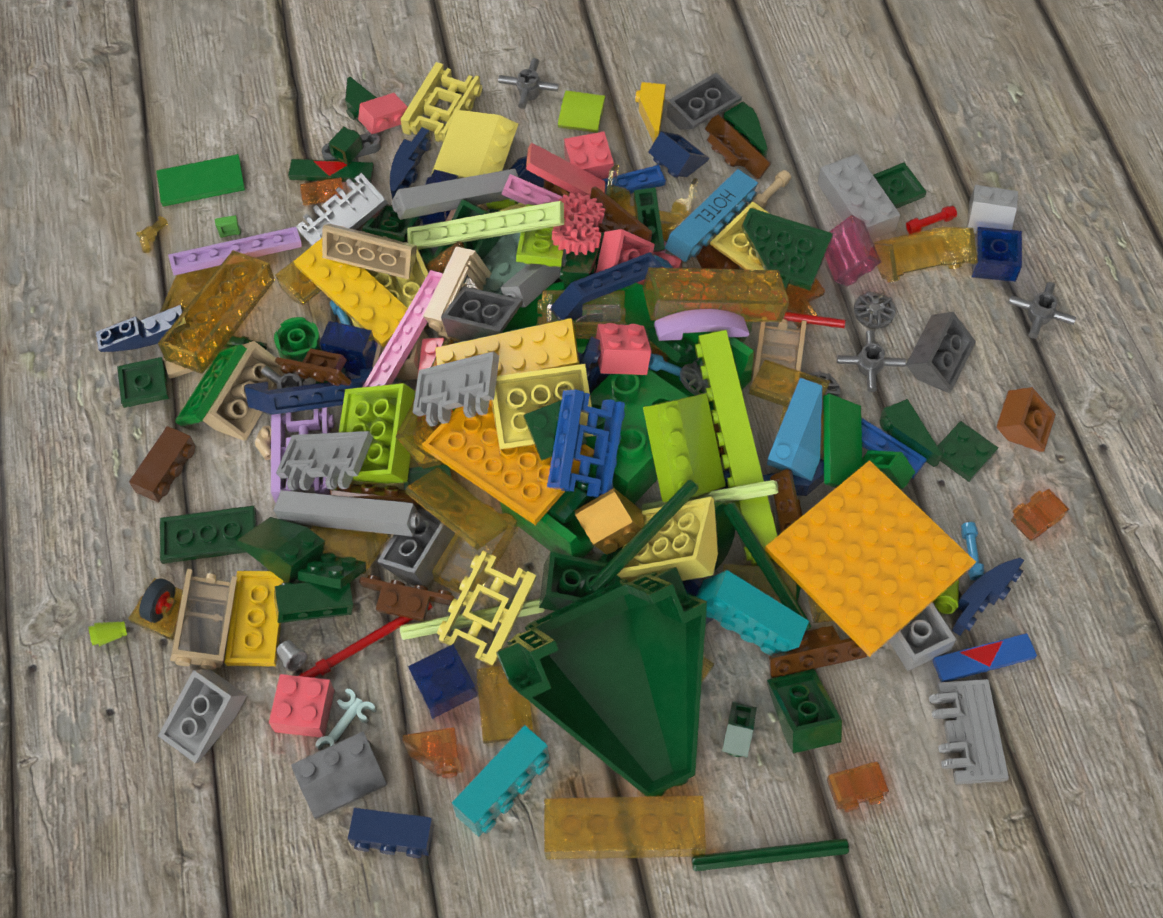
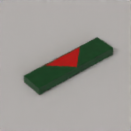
M291 159L288 176L289 180L346 182L350 179L353 183H357L355 178L362 173L372 183L374 164L373 162H350L347 165L341 161Z

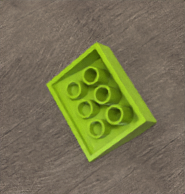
M404 383L345 389L339 433L369 431L373 436L358 476L353 477L352 481L384 484L407 482L416 415L413 413L416 391Z
M707 393L643 407L662 502H668L688 480H692L699 487L698 491L691 498L726 486Z

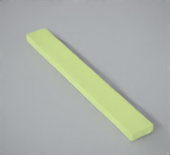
M556 201L407 228V243L417 245V249L420 250L564 225V203Z

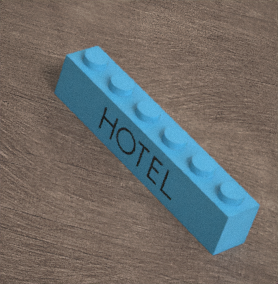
M737 169L670 233L665 249L685 263L691 257L695 258L700 253L702 246H707L711 242L713 235H718L722 231L725 223H731L736 212L741 213L746 203H751L757 194L755 189L758 182Z

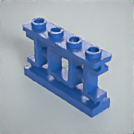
M576 389L565 390L562 394L547 488L574 491L575 481L589 484L587 496L598 498L613 489L612 480L614 469L617 465L616 456L621 440L620 431L625 416V403L615 402L611 399L602 400L601 409L588 406L590 394ZM581 412L588 414L587 426L579 424ZM598 416L605 418L604 430L596 428ZM583 433L597 436L593 458L580 455ZM573 460L580 462L579 474L571 473ZM590 464L598 465L596 478L588 477Z

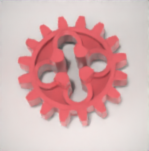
M579 192L578 195L570 193L567 196L564 194L563 198L559 199V201L564 203L565 221L566 218L574 221V218H577L578 221L585 219L587 224L594 223L595 227H599V223L603 222L605 208H602V203H596V198L590 199L588 194L582 196Z
M566 218L564 225L553 227L551 240H553V245H559V250L566 249L567 254L572 251L575 255H578L579 252L587 255V251L594 252L595 248H599L601 233L599 232V227H594V223L587 224L585 219L578 221L577 218H574V221Z

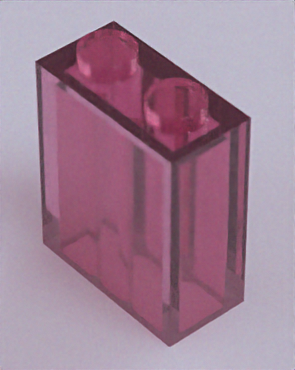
M851 215L829 231L833 233V237L825 258L836 282L848 287L866 273L874 270L881 263L864 221Z

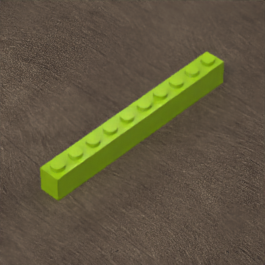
M727 330L700 335L698 344H695L697 358L702 357L701 375L703 380L707 379L709 386L705 390L708 402L712 401L714 410H711L713 424H718L719 432L716 433L719 447L723 446L725 455H722L724 469H729L730 477L727 478L728 487L733 488L764 482ZM768 496L734 501L761 546L765 549V546L777 537ZM744 547L746 561L751 560L752 567L756 566L757 563L747 547ZM766 552V554L768 555V557L770 558V560H771L772 562H776V561Z

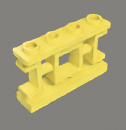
M436 62L400 119L403 133L411 135L413 132V134L417 135L423 127L434 132L435 141L440 142L442 140L443 142L455 110L471 111L475 99L481 95L482 85L480 84V77L475 76L473 79V76L469 75L465 82L453 79L451 69L447 68L444 70L443 64ZM441 84H442V86L448 88V90H445V89H442V88H439V87H440ZM458 91V92L464 93V95H463V97H462L461 94H458V93H455V92ZM439 99L452 103L448 111L434 107ZM424 112H425V115L430 116L431 118L428 119V118L422 117V115H423ZM439 120H442V121L447 122V124H446L445 127H444V124H443V123H440V122H438V121H439Z
M483 550L480 556L475 555L470 566L473 571L470 577H464L459 588L462 593L458 600L453 599L448 610L451 615L447 622L442 621L437 634L440 635L439 641L441 643L447 644L452 648L458 637L479 646L475 659L494 667L498 659L496 652L504 647L536 581V575L529 571L525 572L521 568H518L514 578L492 569L497 558ZM484 563H488L484 572L495 577L490 589L477 584L474 592H471ZM519 579H522L523 581L510 608L506 609L509 598L499 594L503 583L505 582L516 587ZM480 592L501 602L492 623L470 613ZM465 606L466 608L462 616L473 621L468 634L455 628L452 636L449 637L462 607ZM500 623L501 626L488 653L485 654L484 651L487 643L477 639V636L482 626L494 631L497 624Z

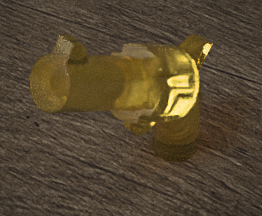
M158 216L159 220L151 227L147 226L141 232L136 233L140 238L143 253L151 252L149 242H154L157 236L156 233L168 224L164 217Z

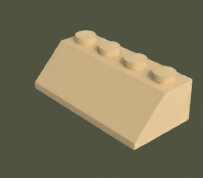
M334 224L323 225L322 258L409 279L416 261L417 245Z
M255 341L243 344L247 350L203 419L206 424L216 431L243 441L248 438L262 414V411L248 407L245 385L268 382L269 390L276 389L277 384L261 373L265 366L271 368L281 377L285 375L280 370V366L275 362L276 357Z

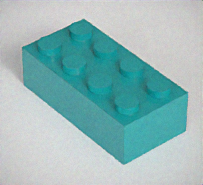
M728 570L703 580L697 594L698 598L707 601L706 617L717 620L727 630L735 631L741 635L740 637L744 641L756 644L761 647L762 652L768 655H775L798 648L809 623L807 619Z
M524 725L451 802L456 817L478 837L483 832L485 834L490 832L496 824L495 819L501 813L506 814L512 808L513 800L519 793L521 795L526 793L532 785L530 781L537 774L541 776L549 767L548 762L550 761L548 745Z

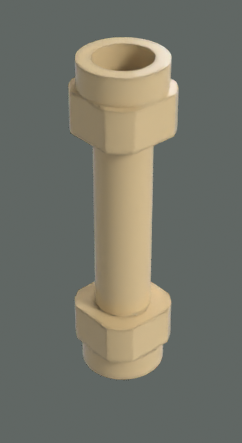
M786 170L779 172L775 176V181L762 194L758 193L751 202L764 208L767 205L768 199L780 187H785L791 180L790 173Z

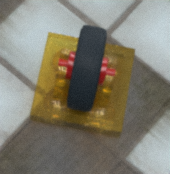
M154 578L128 618L129 621L173 641L183 590L175 587L168 580ZM187 600L186 611L191 612L197 601Z

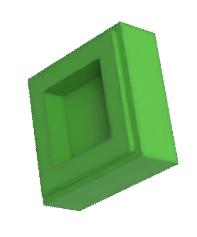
M236 215L215 219V225L220 237L241 234V228Z

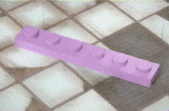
M292 227L173 253L168 256L173 275L300 248L302 244L297 228Z

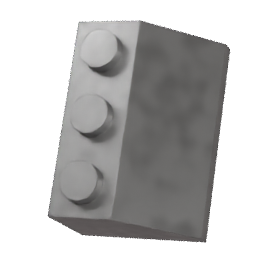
M714 73L668 100L667 118L679 130L694 129L742 100V97L718 73Z
M954 312L931 315L906 366L917 380L949 393L952 391L976 341Z
M414 504L421 518L420 525L415 529L414 536L393 535L377 562L407 583L428 587L462 529L451 514Z
M364 731L291 764L314 819L387 786Z

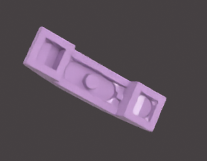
M696 309L678 312L660 318L654 323L659 341L681 340L683 333L727 330L728 337L749 336L744 317L733 312L718 309Z

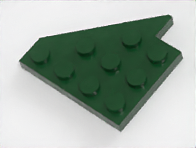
M749 208L742 224V230L779 298H784L789 284L811 291L831 243L833 233Z

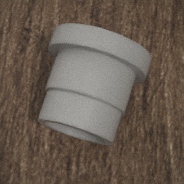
M291 640L284 641L276 650L287 671L299 669L307 660L306 652L303 649H299Z

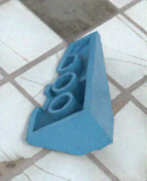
M802 378L799 379L769 454L767 465L780 470L789 469L793 475L812 481L820 460L822 385Z

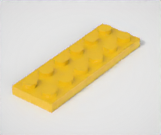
M322 238L293 261L295 266L380 346L385 347L408 308L369 272L361 267L322 258Z
M572 318L435 348L437 365L494 351L499 355L497 376L580 365Z

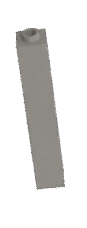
M516 169L399 189L392 200V207L401 220L457 209L461 199L475 205L510 199L501 194L509 175L518 177Z
M566 249L563 252L561 267L565 266ZM527 264L500 287L502 294L521 299L523 304L520 307H526L560 277L561 267Z
M283 490L280 491L273 510L280 520L299 525L414 536L415 529L419 527L421 519L413 503Z

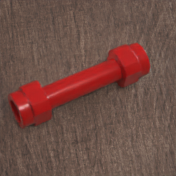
M953 205L942 208L941 212L920 220L918 218L911 219L909 222H906L907 232L909 234H916L921 232L923 227L939 221H951L957 217V210Z

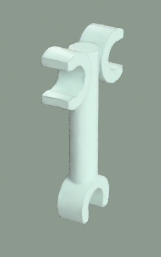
M346 689V694L351 697L350 701L343 702L338 699L337 702L340 708L347 711L328 736H323L317 740V749L320 750L324 744L334 745L356 714L360 721L367 723L368 718L363 715V711L370 709L375 712V706L371 702H363L356 698L355 693L351 689Z

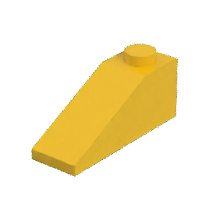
M641 82L640 90H636L635 103H639V113L654 143L660 134L666 84Z

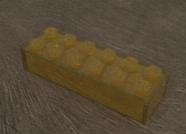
M233 250L158 342L165 360L203 374L275 282L270 263Z
M649 267L643 285L651 320H658L665 316L688 310L718 309L736 313L744 317L747 322H782L789 306V300L779 270Z
M703 796L544 799L545 859L654 858L703 855L706 852Z

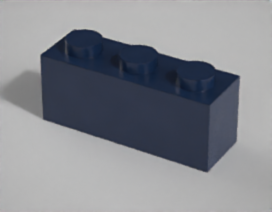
M354 808L348 841L358 851L367 852L370 848L380 849V852L383 854L395 855L397 851L405 852L408 857L421 858L422 855L429 856L435 824L432 817Z

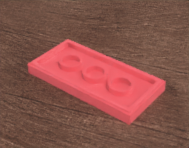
M531 143L528 147L526 170L574 195H578L579 192L582 196L587 194L590 196L591 189L595 186L605 193L604 180L534 143Z

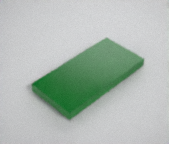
M239 154L156 170L162 207L245 190Z
M239 344L220 350L176 418L175 422L182 427L203 421L247 348Z
M827 394L823 396L824 484L837 488L862 467L861 406L832 394Z

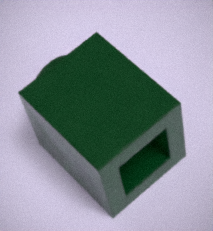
M344 126L328 142L331 156L347 165L363 149L359 133Z

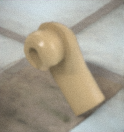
M263 426L256 437L255 446L265 460H270L271 427Z

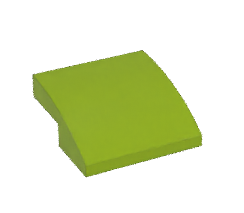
M565 90L558 119V128L598 133L605 96Z

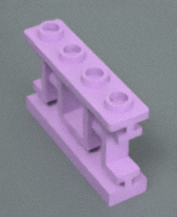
M327 407L322 408V411L314 409L313 420L293 421L291 412L284 415H271V494L275 503L281 490L293 491L288 488V480L286 479L285 488V478L281 479L276 474L291 437L286 438L285 447V424L289 433L299 432V435L308 434V431L321 430L322 421V434L331 433V428H334L333 414L329 415ZM315 477L311 487H314L315 494L330 495V489L325 484L327 477H323V485H321L320 477Z

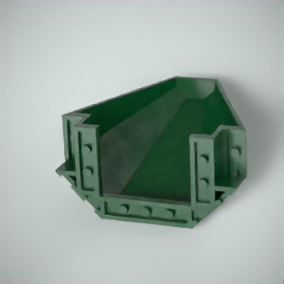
M677 567L670 568L660 574L653 572L640 575L638 579L632 582L624 579L530 622L525 626L526 632L516 634L507 642L509 646L496 652L509 685L647 798L661 797L666 793V790L674 786H682L689 781V778L695 776L707 601L687 594Z

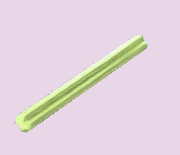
M771 480L711 491L690 498L688 501L712 497L714 501L734 502L778 493V484L776 481ZM667 502L646 503L641 508L644 511L663 507Z
M540 598L525 601L518 617L543 613L545 609L539 608ZM508 604L506 609H509L511 604ZM499 606L470 613L492 623ZM459 614L452 630H455V628L471 627L473 621ZM450 616L401 625V637L405 640L436 634L442 621L447 622Z

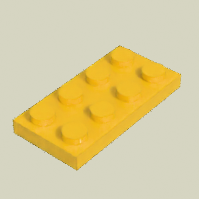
M237 571L224 663L226 666H276V650L279 645L281 623H277L274 588L285 582L271 571Z

